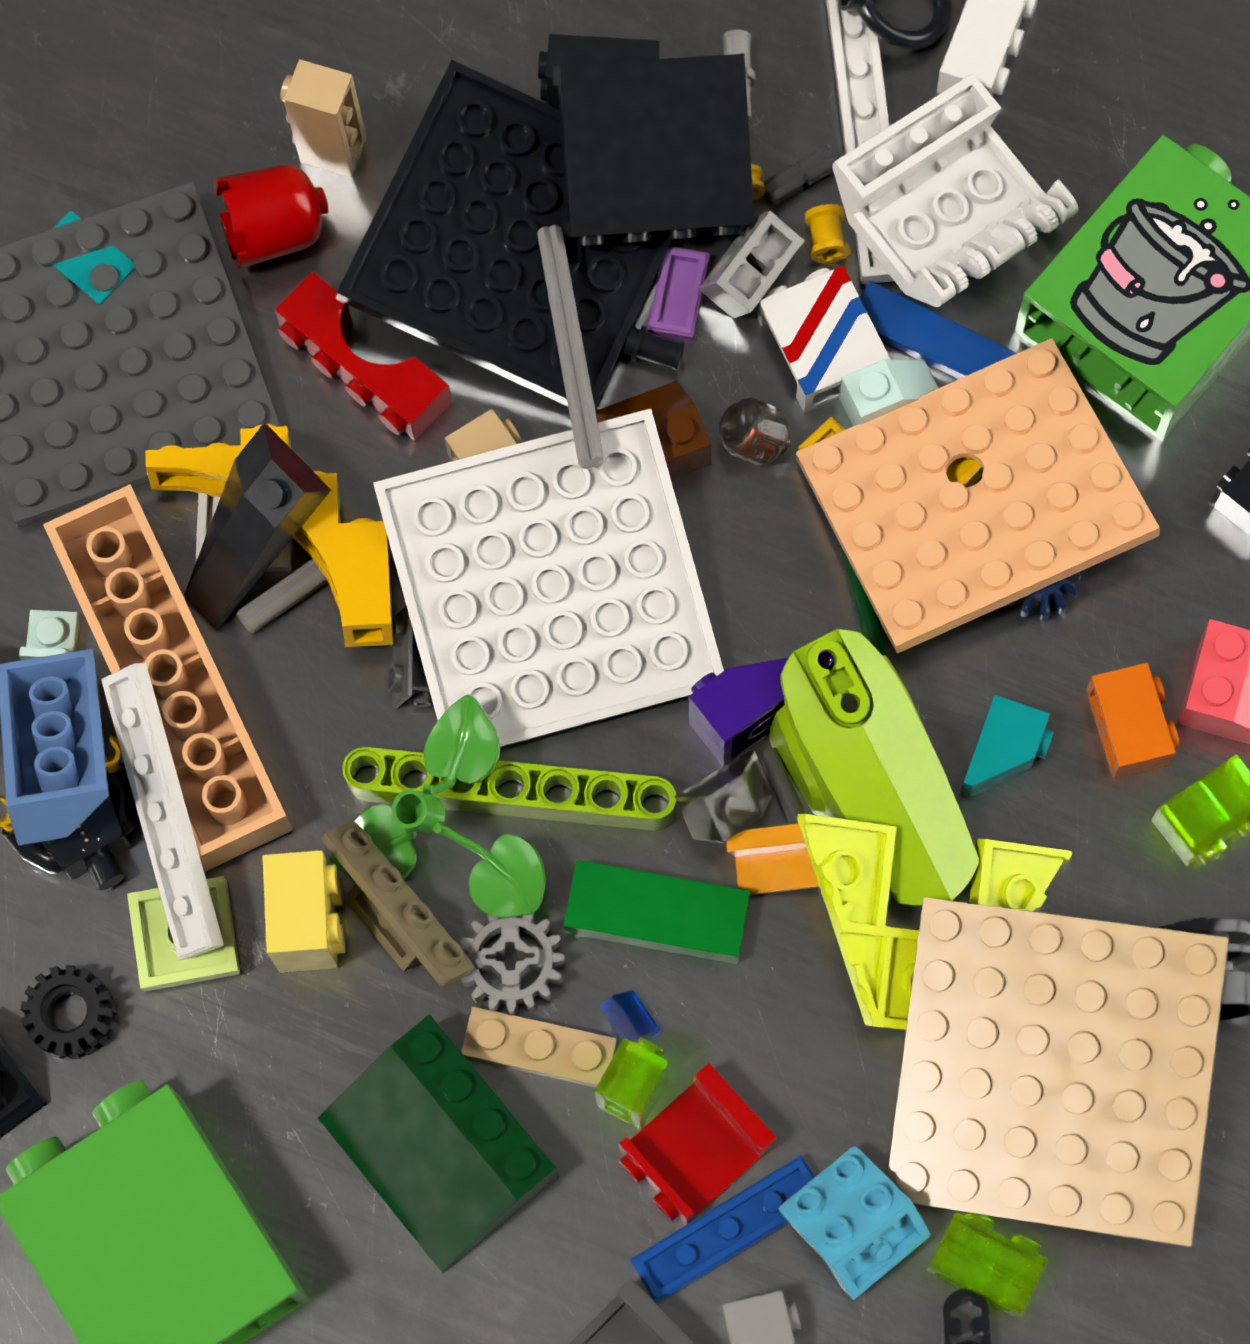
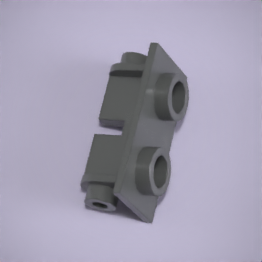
M405 606L392 618L393 645H388L392 647V664L387 671L386 688L388 692L392 693V708L397 709L409 698H413V705L416 707H429L432 705V698L424 668L420 661V654L408 609Z

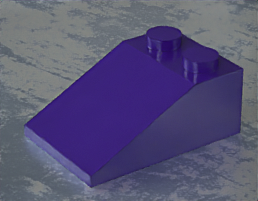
M828 651L820 652L818 655L819 665L830 671L835 661L833 655ZM788 658L727 668L718 676L711 672L698 680L691 688L692 694L689 696V724L723 768L769 735L776 712L785 704L780 674Z

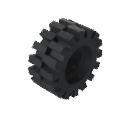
M66 965V969L62 970L58 966L49 968L51 974L44 976L40 973L34 978L38 982L36 986L32 988L28 985L24 992L28 999L27 1002L21 1001L20 1010L25 1015V1018H21L23 1027L28 1031L27 1035L46 1053H51L54 1057L63 1059V1056H68L71 1060L80 1059L79 1054L84 1052L89 1056L96 1052L93 1048L95 1045L100 1043L103 1046L108 1040L105 1036L107 1031H113L115 1022L112 1020V1015H116V1006L111 1000L113 996L104 983L85 968L80 970L75 965ZM68 994L82 997L87 1006V1014L81 1025L72 1030L56 1028L51 1021L50 1015L55 1001Z

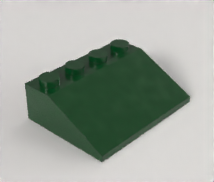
M430 1014L394 1042L318 1117V1120L442 1274L559 1177L554 1164Z

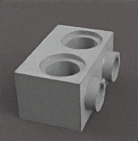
M771 211L755 216V224H747L741 231L742 234L738 235L698 288L732 318L752 312L805 241Z

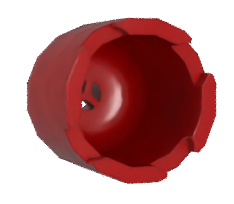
M280 165L214 180L216 196L223 195L227 212L219 213L231 256L237 255L236 266L238 269L302 251L311 247L319 238L322 230L321 215L329 213L327 199L323 188H314L308 175L300 168L293 165Z

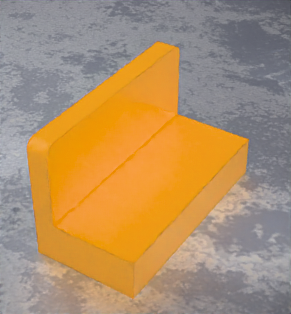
M799 824L725 832L727 852L733 855L736 860L738 889L749 890L751 896L820 888Z

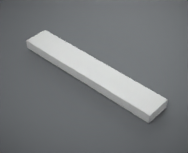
M136 663L101 679L177 957L178 960H184L223 946L224 942L146 663Z

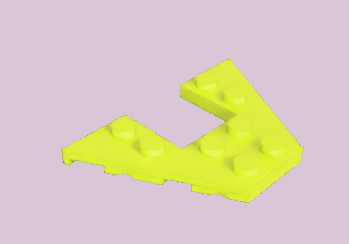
M798 814L797 820L865 1025L907 1030L919 930L885 926L897 827L810 814ZM976 839L975 850L980 862L972 876L969 903L1033 912L1044 903L1047 898L1044 894L1063 861L1071 858L1072 851L997 840Z

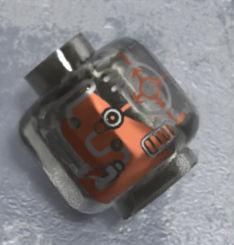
M744 398L730 405L720 420L719 433L725 450L731 455L755 465H767L773 462L778 456L784 454L789 447L791 434L786 413L756 398Z

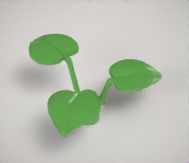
M467 694L444 712L430 732L425 744L424 762L426 770L433 776L446 778L445 781L435 785L426 784L422 792L414 789L404 790L396 796L392 806L386 804L372 806L360 814L354 822L358 823L369 834L372 842L391 865L400 872L403 879L414 869L417 861L415 848L410 842L416 838L417 832L421 834L435 832L449 838L483 858L473 867L469 876L470 896L479 909L491 916L501 918L533 915L539 909L545 892V870L541 857L534 846L519 836L505 834L495 841L489 852L485 847L443 824L445 808L442 801L436 797V794L451 789L457 779L467 784L482 781L493 771L500 755V739L494 724L474 696ZM332 854L329 858L330 861L341 871L349 875Z

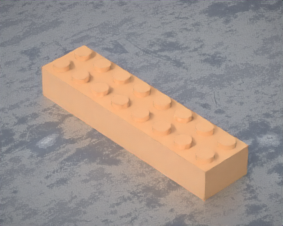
M131 484L43 524L111 674L132 664L146 663L204 871L206 872L292 831V825Z

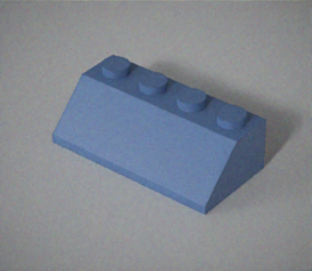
M93 648L0 664V715L6 804L18 846L68 837L109 796L96 659Z

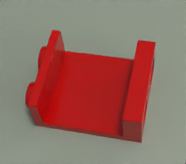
M707 1063L694 1075V1083L630 1140L625 1137L619 1142L620 1151L624 1154L619 1163L638 1184L644 1178L658 1192L652 1200L671 1221L679 1216L687 1225L776 1145L777 1137L711 1064Z

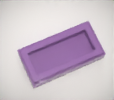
M668 247L659 269L647 332L675 341L693 343L703 294L698 288L706 279L710 253Z

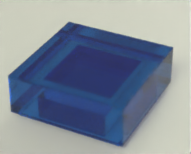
M633 990L612 995L600 1005L602 1012L627 1046L648 1041L661 1031Z

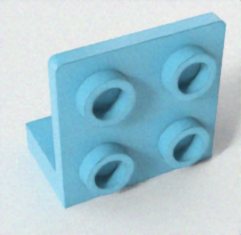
M856 1146L851 1147L779 1207L782 1216L825 1260L841 1288L852 1300L856 1299L931 1236L913 1202Z

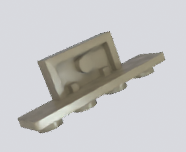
M352 821L325 832L321 838L322 842L356 882L344 899L403 972L421 962L440 986L450 984L471 973L474 965L464 954L461 946L450 937L433 916L429 907L422 903L404 881L400 872L391 865L372 842L369 834L358 823Z

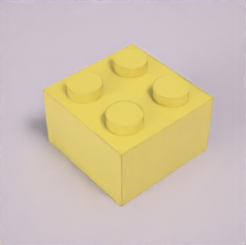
M322 850L263 855L266 949L268 956L280 973L338 968V954L346 953L344 924H340L339 915L335 911V906L343 905L344 902L342 877L337 876L336 865H329Z

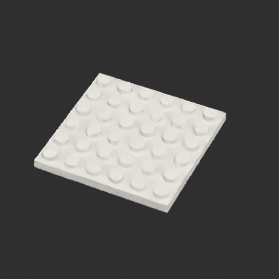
M651 408L598 422L604 462L600 467L583 469L578 465L573 431L568 430L373 482L437 720L440 719L452 704L467 694L474 696L494 724L500 739L501 748L688 697L692 694L691 688L702 677L711 672L718 676L724 671Z

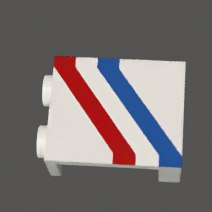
M844 265L831 271L829 268L819 269L810 274L804 282L790 288L787 286L776 287L767 292L763 299L758 302V321L761 327L769 325L797 382L796 398L804 413L839 399L842 376L883 359H890Z

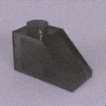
M748 751L677 794L675 799L693 839L724 842L762 818L773 796V792L755 751Z

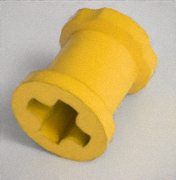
M837 204L819 205L807 210L804 214L805 224L811 229L813 246L809 249L810 259L816 263H835L846 259L851 253L850 244L844 240L842 222L845 220L846 214L842 206Z

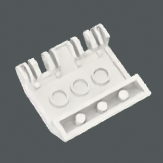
M974 73L842 156L832 165L850 226L905 295L934 307L941 306L953 298L956 292L959 294L968 288L969 279H967V275L976 277V279L983 278L990 273V270H995L1023 251L1025 246L1029 247L1035 243L1038 238V233L1035 230L1050 233L1058 225H1062L1077 215L1079 211L1075 198L1060 180L1054 182L1047 194H1045L990 126L1002 108Z

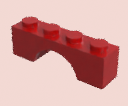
M312 271L275 309L280 325L278 333L294 349L298 350L302 346L312 354V362L324 375L329 378L336 375L347 384L345 386L346 391L356 402L364 407L370 403L381 413L379 415L380 420L393 433L400 435L404 432L413 441H416L452 403L449 385L415 356L395 364H376L357 356L345 342L346 331L351 320L348 305L336 300L337 291Z

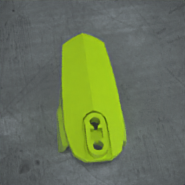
M835 629L793 651L780 674L785 704L776 712L769 732V741L772 747L777 749L784 767L811 811L818 816L896 826L889 889L899 904L923 906L924 897L952 901L967 886L980 860L946 774L910 695L893 665L861 633L850 630ZM822 651H828L834 657V665L830 671L822 668L818 663V655ZM842 695H851L856 699L858 705L854 713H847L842 709Z

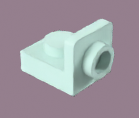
M30 610L26 647H20L19 658L27 660L77 651L81 622L78 612Z

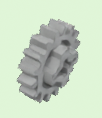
M488 914L489 924L485 927L473 921L471 926L476 937L474 939L462 938L460 941L461 946L469 952V955L466 956L474 965L471 973L461 978L464 987L476 984L477 987L471 995L473 1000L478 1003L487 996L489 998L488 1007L490 1011L496 1012L501 1003L507 1004L509 1014L513 1016L516 1015L517 1004L524 1003L530 1012L535 1011L533 998L538 995L549 1001L552 996L547 987L548 983L561 984L562 982L561 974L553 970V968L565 965V956L552 952L562 944L560 936H546L551 928L550 922L545 919L535 925L533 924L534 914L524 915L522 918L510 917L501 919ZM520 931L536 939L542 949L529 947L521 940ZM501 933V938L491 948H483L489 939ZM508 952H517L518 959L522 961L516 962L515 970H506L504 962L501 961L507 960ZM484 972L485 975H495L502 982V991L490 986L480 973ZM531 974H540L533 984L522 990L523 982Z

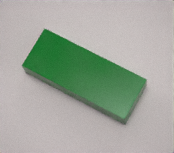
M576 860L563 925L564 932L738 964L750 891Z

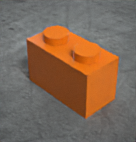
M1148 662L1091 676L1086 692L1112 778L1118 779L1169 766L1176 754L1175 749L1179 748V737L1173 721H1166L1161 707V704L1165 703L1164 688L1159 676H1152Z

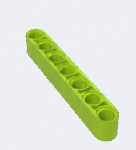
M361 747L351 751L345 757L342 765L343 776L351 793L356 798L368 802L392 804L396 796L404 790L414 789L422 792L424 785H435L446 779L433 776L426 770L424 753ZM500 760L497 761L493 771L482 781L474 783V786L469 791L457 793L448 789L436 794V797L442 801L446 810L651 831L662 830L670 826L675 820L677 813L676 791L673 785L664 778ZM371 765L379 769L377 777L369 783H360L354 780L356 772L363 766ZM419 770L427 775L425 782L417 788H408L402 784L403 777L411 771ZM507 780H515L523 785L520 794L513 798L502 797L497 791L499 786ZM555 785L566 786L572 791L571 796L562 803L550 802L545 797L547 791ZM603 790L615 791L620 796L618 803L610 808L599 807L593 800ZM650 795H660L668 801V806L659 813H651L643 808L642 802Z

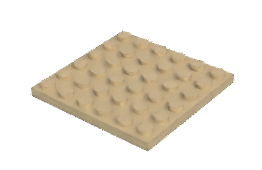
M924 897L888 1178L914 1204L1191 1247L1229 938Z

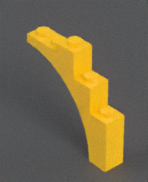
M264 424L257 425L254 428L240 429L241 445L230 446L225 443H213L207 447L182 448L170 445L164 446L159 450H145L146 470L151 490L191 491L220 498L234 460ZM267 424L291 448L288 426L277 427ZM313 471L331 491L294 535L293 539L310 554L329 583L341 615L345 647L393 645L389 539L384 521L359 518L350 523H341L337 473L326 474L322 471Z

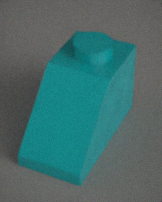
M994 694L960 795L966 798L973 797L1030 771L1035 756L1045 759L1054 731L1045 729L1050 713Z

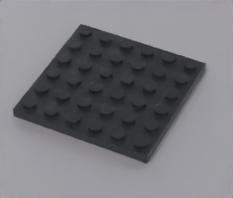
M451 60L337 290L336 300L568 406L537 235L538 230L543 226L558 225L562 229L563 237L564 230L568 229L560 110ZM668 230L650 231V241L623 242V233L605 235V244L578 246L577 237H564L594 406L601 395L672 239H669Z

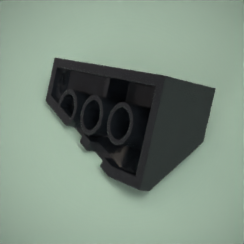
M267 424L259 428L233 462L184 593V597L215 629L221 627L331 491Z

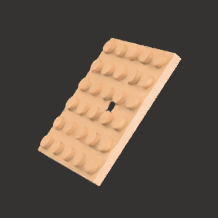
M1052 338L920 396V399L862 425L857 424L796 452L797 461L897 654L1154 539L1160 534L1158 523ZM968 457L977 460L984 469L982 479L970 487H965L958 482H950L946 472L949 465L956 459Z

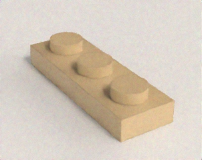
M472 1006L461 1053L466 1059L606 1090L616 1050L617 1038Z

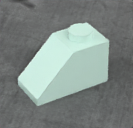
M883 359L842 376L839 399L852 425L855 426L857 424L862 425L920 399V396L938 389V386L924 359Z

